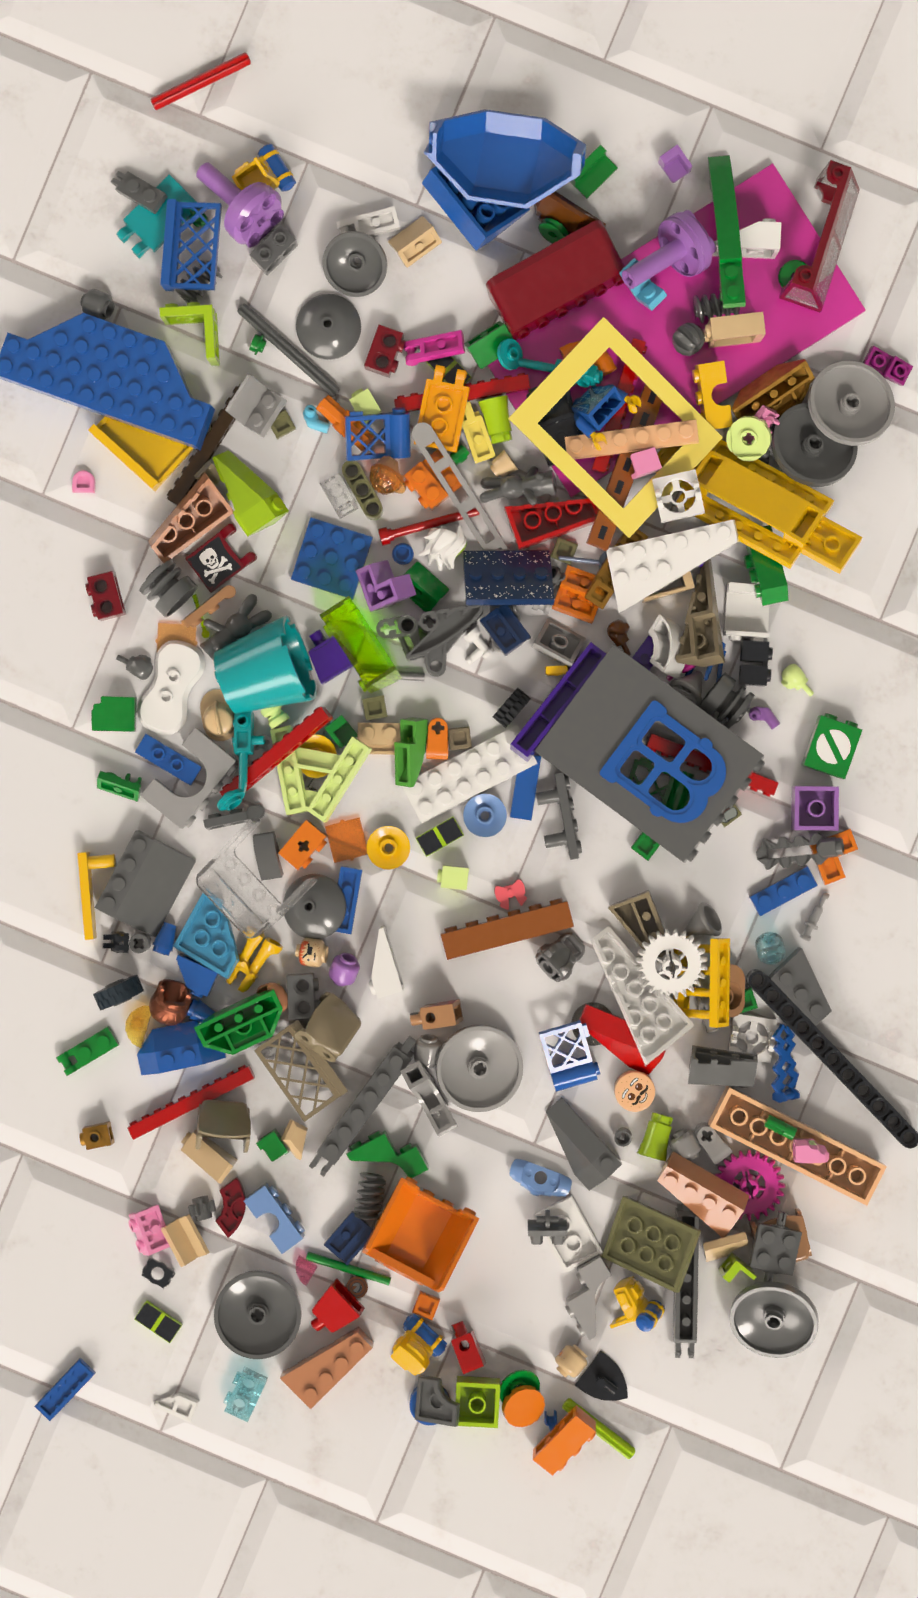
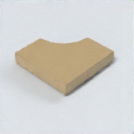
M741 1232L705 1242L703 1249L706 1262L727 1257L732 1251L747 1246L748 1239L746 1233Z

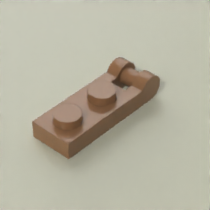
M231 585L221 588L180 622L185 628L190 626L195 628L203 621L201 618L207 612L211 615L220 608L218 603L223 599L233 598L236 594L235 588Z

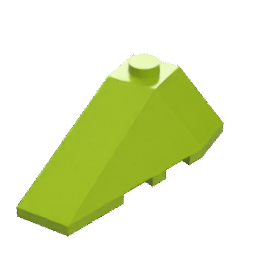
M229 450L212 458L221 482L225 483L228 493L226 496L228 501L233 503L235 509L233 511L234 517L247 537L274 525L289 512L279 495Z

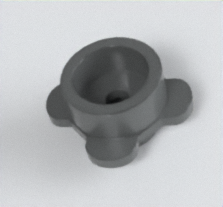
M551 566L553 588H555L565 579L566 575L560 572L558 566Z

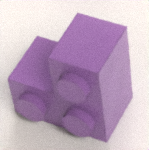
M388 560L372 563L356 570L370 612L390 607L416 595L410 575L394 577Z

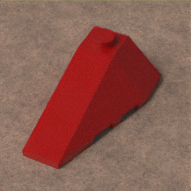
M585 1004L579 1020H581L582 1024L586 1023L589 1034L629 1068L649 1075L663 1059L665 1051L645 1066L626 1020Z

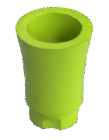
M508 395L479 401L478 404L484 416L488 435L491 436V443L497 444L512 440L510 432L512 428L508 419Z
M652 1112L651 1120L648 1122L637 1154L666 1162L667 1147L672 1129V1117Z

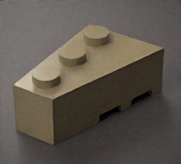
M649 890L608 906V909L642 949H645L642 942L650 943L649 936L657 938V931L664 935L665 928ZM666 950L662 951L658 957L662 958L666 954Z

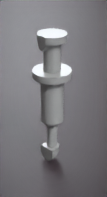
M828 893L822 895V899L819 905L815 906L809 921L804 922L807 927L804 934L800 935V938L810 941L812 930L818 929L816 924L823 912L822 906L825 900L829 898Z

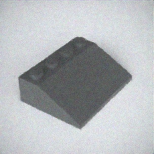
M136 830L95 908L125 924L156 937L196 860L144 832Z

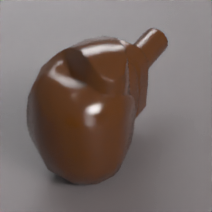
M615 620L609 624L607 634L616 647L621 646L624 653L630 656L631 653L626 644L629 640L627 632L630 626L622 620Z

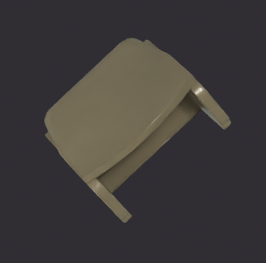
M325 992L320 996L319 1000L321 1002L311 1015L306 1029L301 1028L294 1035L295 1039L306 1048L319 1054L329 1062H335L361 1027V1020L334 993Z
M204 1100L202 1104H199L196 1149H200L202 1137L243 1140V1153H247L251 1135L250 1108L247 1107V1104L219 1100Z

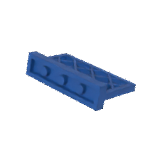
M167 199L160 282L165 291H174V289L215 290L221 203L177 202L176 199ZM183 209H193L196 213L187 222L182 217ZM208 209H216L215 217L207 222L202 214ZM200 217L206 225L196 233L190 225ZM189 228L194 233V236L184 243L181 239V233ZM210 228L214 233V237L206 244L200 236ZM198 238L204 246L194 254L188 246ZM187 249L193 256L182 264L179 260V254ZM208 249L212 253V259L204 265L198 257ZM197 260L202 268L192 275L187 267ZM184 270L191 276L185 283H177V276ZM207 271L210 274V284H200L197 278Z

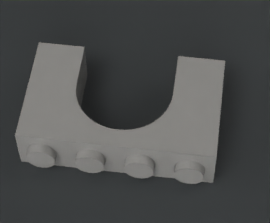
M198 728L192 731L182 746L201 760L205 766L207 776L201 791L191 797H182L175 794L158 779H153L140 795L181 829L185 826L189 828L196 820L194 815L199 809L203 811L210 803L208 799L213 792L217 794L224 785L222 783L223 779L226 776L231 777L238 768L236 766L238 761Z

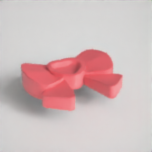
M517 879L513 884L504 887L495 886V896L501 902V908L509 910V898L514 896L521 906L527 899L525 896V886L521 879Z

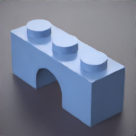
M266 1182L248 1195L244 1202L256 1219L265 1213L274 1214L278 1218L279 1227L271 1232L269 1237L281 1254H283L304 1238L303 1232L305 1229L298 1220L295 1222L291 1217L292 1211L286 1203L282 1204L278 1199L280 1195L273 1185L269 1186Z

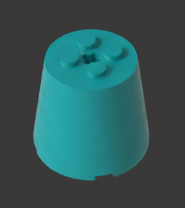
M283 616L215 651V678L219 683L226 703L234 713L238 714L306 702L316 698V681L314 679L311 680L309 671L313 670L310 657L296 625L289 624L291 622L290 617Z

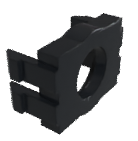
M117 931L103 935V940H111V943H103V948H111V951L116 953H128L129 933Z
M149 1258L147 1265L142 1269L143 1277L163 1289L169 1285L171 1278L175 1275L174 1270L154 1258ZM155 1267L161 1268L164 1271L163 1278L159 1280L154 1279L151 1274L152 1269Z

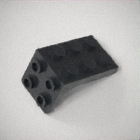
M534 387L529 390V394L526 395V399L537 387ZM570 390L538 422L565 451V437L584 435L577 428L574 420L575 413L572 411L573 402ZM544 455L548 467L554 466V464Z

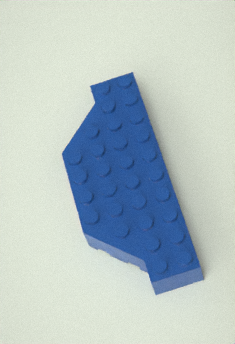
M82 313L30 339L7 333L0 352V379L186 446L198 450L202 448L215 409L210 404L193 399L170 347L162 340Z

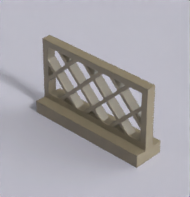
M296 1020L254 1051L305 1122L334 1100L344 1095L348 1090L327 1060L295 1039L294 1034L296 1031L303 1028L299 1020ZM288 1031L294 1038L292 1048L280 1046L281 1036ZM278 1039L277 1045H273L272 1043ZM296 1043L298 1044V1046H299L301 1049L295 1048ZM267 1046L276 1047L275 1060L265 1059L261 1051ZM279 1048L292 1050L290 1063L277 1061ZM294 1051L305 1054V1066L293 1064ZM308 1061H310L313 1067L308 1066ZM268 1062L274 1063L273 1069ZM277 1064L289 1065L287 1078L277 1076L275 1073ZM292 1066L304 1068L302 1081L290 1079ZM307 1069L317 1071L319 1074L317 1083L305 1081ZM321 1078L326 1085L320 1084ZM281 1080L286 1081V1086H284ZM289 1081L302 1083L299 1096L289 1093ZM304 1084L317 1086L315 1099L302 1097ZM319 1087L329 1088L333 1096L326 1101L319 1100ZM293 1098H298V1099H299L298 1104L296 1103V1101H295ZM302 1099L314 1101L313 1110L307 1115L300 1109ZM317 1102H322V1104L316 1108Z

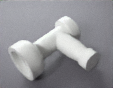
M477 626L464 636L466 641H473L478 647L470 656L465 658L469 665L481 656L486 659L494 652L479 636L481 631Z

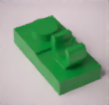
M100 771L97 777V789L138 802L141 795L142 778L138 777V780L133 783L130 782V773L125 776L124 780L112 772Z

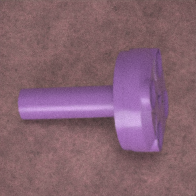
M209 162L199 167L196 177L229 205L224 219V227L229 235L239 244H246L249 248L256 246L282 220L284 211L281 209V196L271 186L263 182H256L241 190Z
M690 210L676 212L666 218L658 228V240L661 248L622 272V279L627 287L634 289L669 266H672L678 273L686 277L698 275L711 265L712 254L716 251L715 243Z

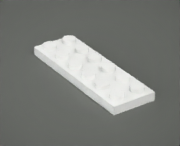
M518 725L419 775L414 787L403 786L420 822L424 823L538 764L534 756L526 762L510 749L511 742L521 731Z

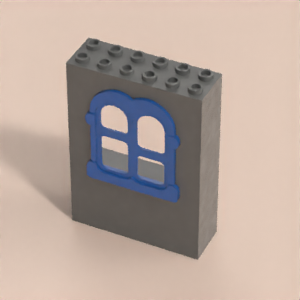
M615 645L611 647L535 749L537 754L684 863L687 860L691 862L699 852L696 850L701 842L703 844L707 842L712 835L709 832L713 825L719 826L725 818V815L722 813L727 807L731 809L739 799L736 796L740 789L746 790L752 782L749 777L753 772L758 773L765 764L763 761L764 755ZM656 721H660L685 740L684 747L672 762H667L642 742L643 737ZM693 749L701 751L712 763L710 775L701 781H695L680 771L681 764ZM633 751H639L654 763V768L641 785L635 784L620 772L622 765ZM662 772H667L689 790L690 800L683 809H669L649 794L650 787Z

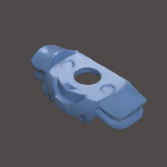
M515 1159L510 1168V1177L521 1183L520 1186L530 1191V1194L534 1196L551 1197L553 1195L565 1197L571 1189L572 1180L569 1177L531 1162ZM538 1171H543L547 1175V1180L543 1184H538L534 1180V1176Z

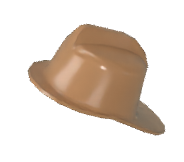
M730 964L729 1017H735L742 1012L745 1004V975L740 967Z

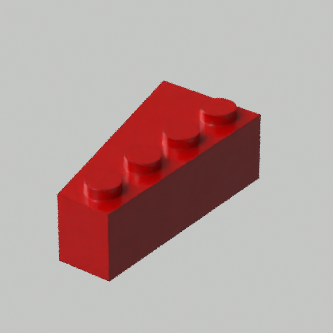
M588 498L535 505L506 506L504 511L518 550H522L592 525L598 512V507Z

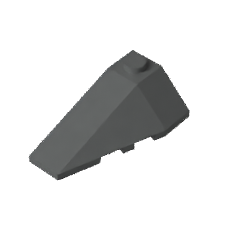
M562 1097L546 1111L574 1175L589 1191L605 1181L622 1165L621 1160Z

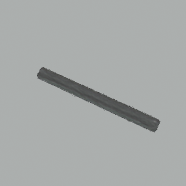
M244 303L237 310L239 315L264 335L268 341L331 397H334L340 389L334 382L248 305Z

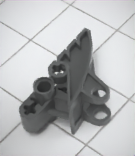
M468 605L467 608L465 606L455 607L451 611L450 608L437 610L436 613L435 611H428L421 615L420 621H416L411 615L386 618L378 622L376 631L384 640L399 638L407 661L425 657L428 673L434 677H439L445 673L447 653L461 635L470 629L482 616L483 605ZM428 618H431L433 622L436 621L435 624H432L433 627L431 628L424 624ZM406 621H411L414 623V627L411 631H405L402 629V626ZM394 622H397L400 634H396V629L390 630L389 635H385L380 630L384 628V624H388L389 627H396ZM419 628H421L425 633H427V635L421 641L419 635ZM404 637L411 638L414 645L411 651ZM433 661L441 662V670L437 672L430 669L431 663Z

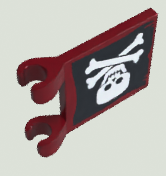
M233 524L226 525L219 533L185 558L210 593L257 560L254 552H249L239 559L225 539L237 531Z

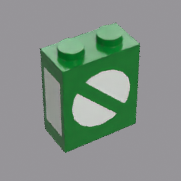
M825 713L824 716L820 715L817 718L801 765L839 779H846L862 729L857 728V723L848 720L842 723L837 721V716Z

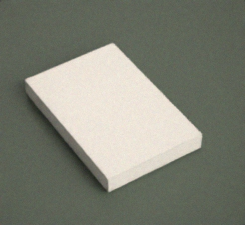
M572 1194L533 1215L535 1220H537V1216H545V1210H550V1216H558V1220H567V1237L564 1238L563 1245L552 1244V1236H545L564 1273L603 1253Z

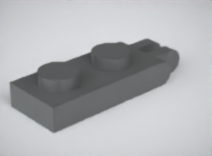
M120 171L116 173V176L121 181L115 178L111 180V183L116 186L115 190L153 214L158 212L167 199V195L128 171L126 174Z

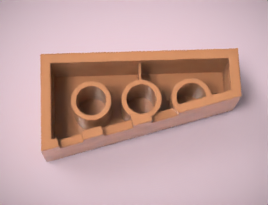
M205 472L148 542L160 560L165 563L232 515L233 509Z
M674 1151L663 1165L657 1180L722 1238L728 1235L742 1215L749 1195Z
M357 1327L325 1348L323 1347L310 1357L283 1371L280 1379L312 1409L373 1348L374 1342L360 1327Z

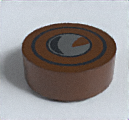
M355 1275L348 1280L346 1288L356 1299L362 1298L367 1293L368 1282L365 1278Z

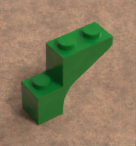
M379 1130L373 1132L368 1136L369 1140L363 1143L359 1140L348 1146L350 1150L346 1153L351 1161L394 1163L402 1168L410 1178H414L429 1170V1165L417 1143L413 1146L411 1143L406 1144L399 1149L400 1153H397L386 1130L382 1133Z

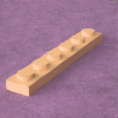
M697 420L599 432L604 434L607 440V445L603 441L598 442L601 450H597L592 438H588L585 434L565 437L566 452L574 460L644 451L653 447L659 449L699 443Z

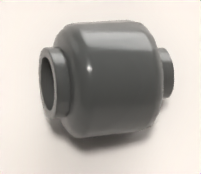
M97 289L89 290L82 296L80 302L83 313L102 320L109 318L113 314L115 307L112 297Z

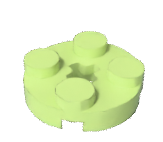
M744 416L736 420L729 428L726 437L729 450L743 461L759 459L767 452L772 440L771 431L766 421L755 416ZM747 433H751V436L755 438L751 444H748V441L743 439Z

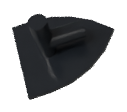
M600 1350L575 1386L591 1397L600 1400L617 1401L627 1399V1384L622 1371L608 1355Z

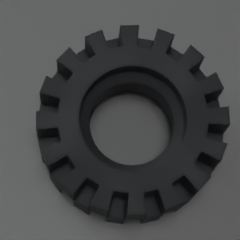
M517 688L493 715V718L503 727L507 728L531 698L521 689Z

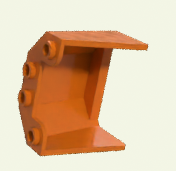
M408 1176L405 1179L401 1177L361 1252L422 1286L425 1285L436 1292H441L445 1289L480 1218L475 1216V1211L464 1207L463 1210H457L453 1208L454 1204L446 1199L440 1201L434 1198L435 1194L427 1189L419 1190L420 1188L417 1186L418 1182Z

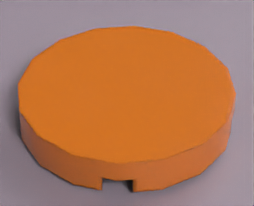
M522 1385L514 1388L511 1391L512 1393L503 1400L502 1413L508 1423L515 1427L529 1426L536 1422L543 1414L545 1408L544 1398L539 1390L533 1386Z

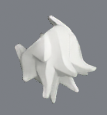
M443 525L440 529H431L428 535L424 536L426 538L424 540L426 546L419 553V556L428 554V565L436 559L439 571H442L443 564L447 565L448 570L454 569L455 558L464 551L467 545V539L461 525L458 526L456 533L447 530L446 526Z

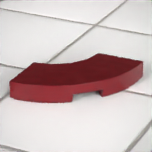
M238 1177L219 1190L223 1197V1209L215 1222L228 1238L239 1227L246 1209L244 1202L246 1198L245 1191Z

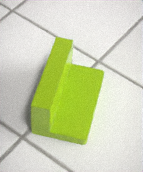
M733 1252L718 1268L722 1277L729 1283L740 1270L753 1280L757 1277L753 1269Z

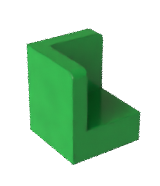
M343 715L325 727V730L340 749L347 746L352 737L357 738L358 735Z
M276 1128L256 1142L259 1149H263L272 1162L290 1151L281 1140L282 1137Z

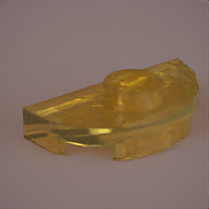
M145 1005L129 1014L125 1026L129 1040L139 1048H142L151 1018L149 1006Z

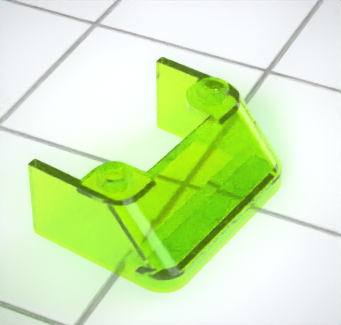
M350 596L319 615L326 624L323 628L329 638L335 637L361 679L357 682L364 692L368 690L371 694L402 679L396 666Z

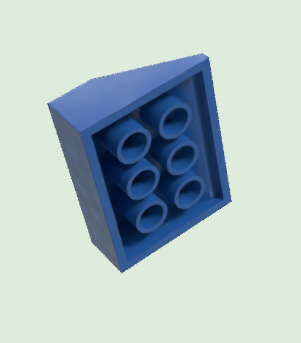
M436 166L429 171L422 182L423 186L476 251L495 239L530 210V208L467 200Z

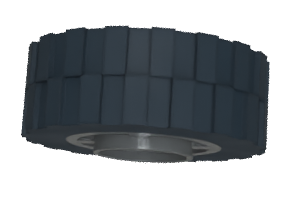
M134 975L105 986L104 989L94 993L93 996L99 1009L104 1010L132 999V997L142 993L144 989L138 975Z

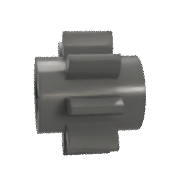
M208 1196L192 1199L193 1205L188 1206L191 1217L195 1216L196 1221L212 1218L211 1212L216 1210L214 1200L209 1201Z

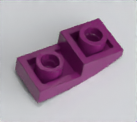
M875 346L870 347L863 361L864 364L877 370L885 379L900 386H904L913 368L912 365L897 356H891Z

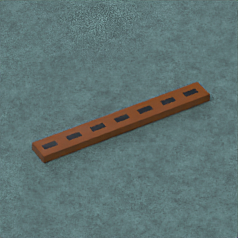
M644 384L640 395L641 407L636 406L637 413L633 414L629 428L654 425L662 400L646 384ZM640 451L618 455L605 490L622 508H624L633 483L631 475L635 473L630 456ZM598 509L586 543L607 551L617 526L600 509Z

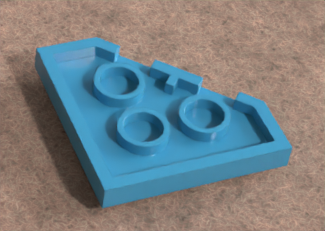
M204 890L173 947L229 979L239 962V956L226 902L210 891Z

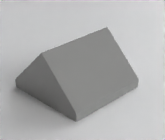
M548 618L532 648L563 665H568L570 668L586 638Z

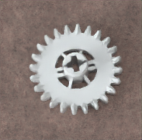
M665 929L664 935L657 931V938L649 936L650 943L642 942L645 949L638 950V954L642 955V957H637L635 961L641 964L636 966L635 969L636 971H643L638 975V979L646 978L642 985L643 987L650 985V993L657 989V997H660L665 992L667 1000L671 993H673L675 999H678V992H681L686 997V989L694 993L693 984L701 986L697 978L705 979V974L701 970H707L708 967L702 963L708 961L705 956H700L705 953V949L698 948L701 944L700 941L693 942L694 935L686 938V931L678 935L677 929H674L672 934L669 933L668 929ZM673 949L682 951V953L678 956L674 953ZM666 950V954L663 956V958L658 957V955L662 951ZM669 950L671 951L672 962H674V976H672V971L669 967ZM684 956L687 958V967L682 966L681 963ZM656 960L661 962L662 969L659 971L655 967ZM681 970L685 971L682 975L677 977V975L680 974ZM665 973L667 976H669V978L661 976L660 974Z

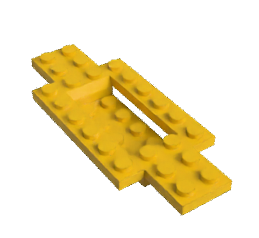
M722 439L694 468L696 469L705 510L704 514L694 517L709 525L735 520L740 542L791 569L802 553L840 574L861 543L863 537L825 517L833 506V499L807 485L796 482L785 473L759 459L743 461L737 458L738 456L729 450L727 442ZM681 446L661 448L657 453L661 466ZM682 481L679 484L685 491L694 490L686 481ZM683 492L676 503H681L685 499ZM711 493L783 532V538L707 497V494ZM695 497L687 498V501L684 503L685 511L693 505Z

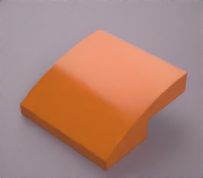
M567 565L566 577L560 584L552 609L592 624L598 607L584 597L595 575Z

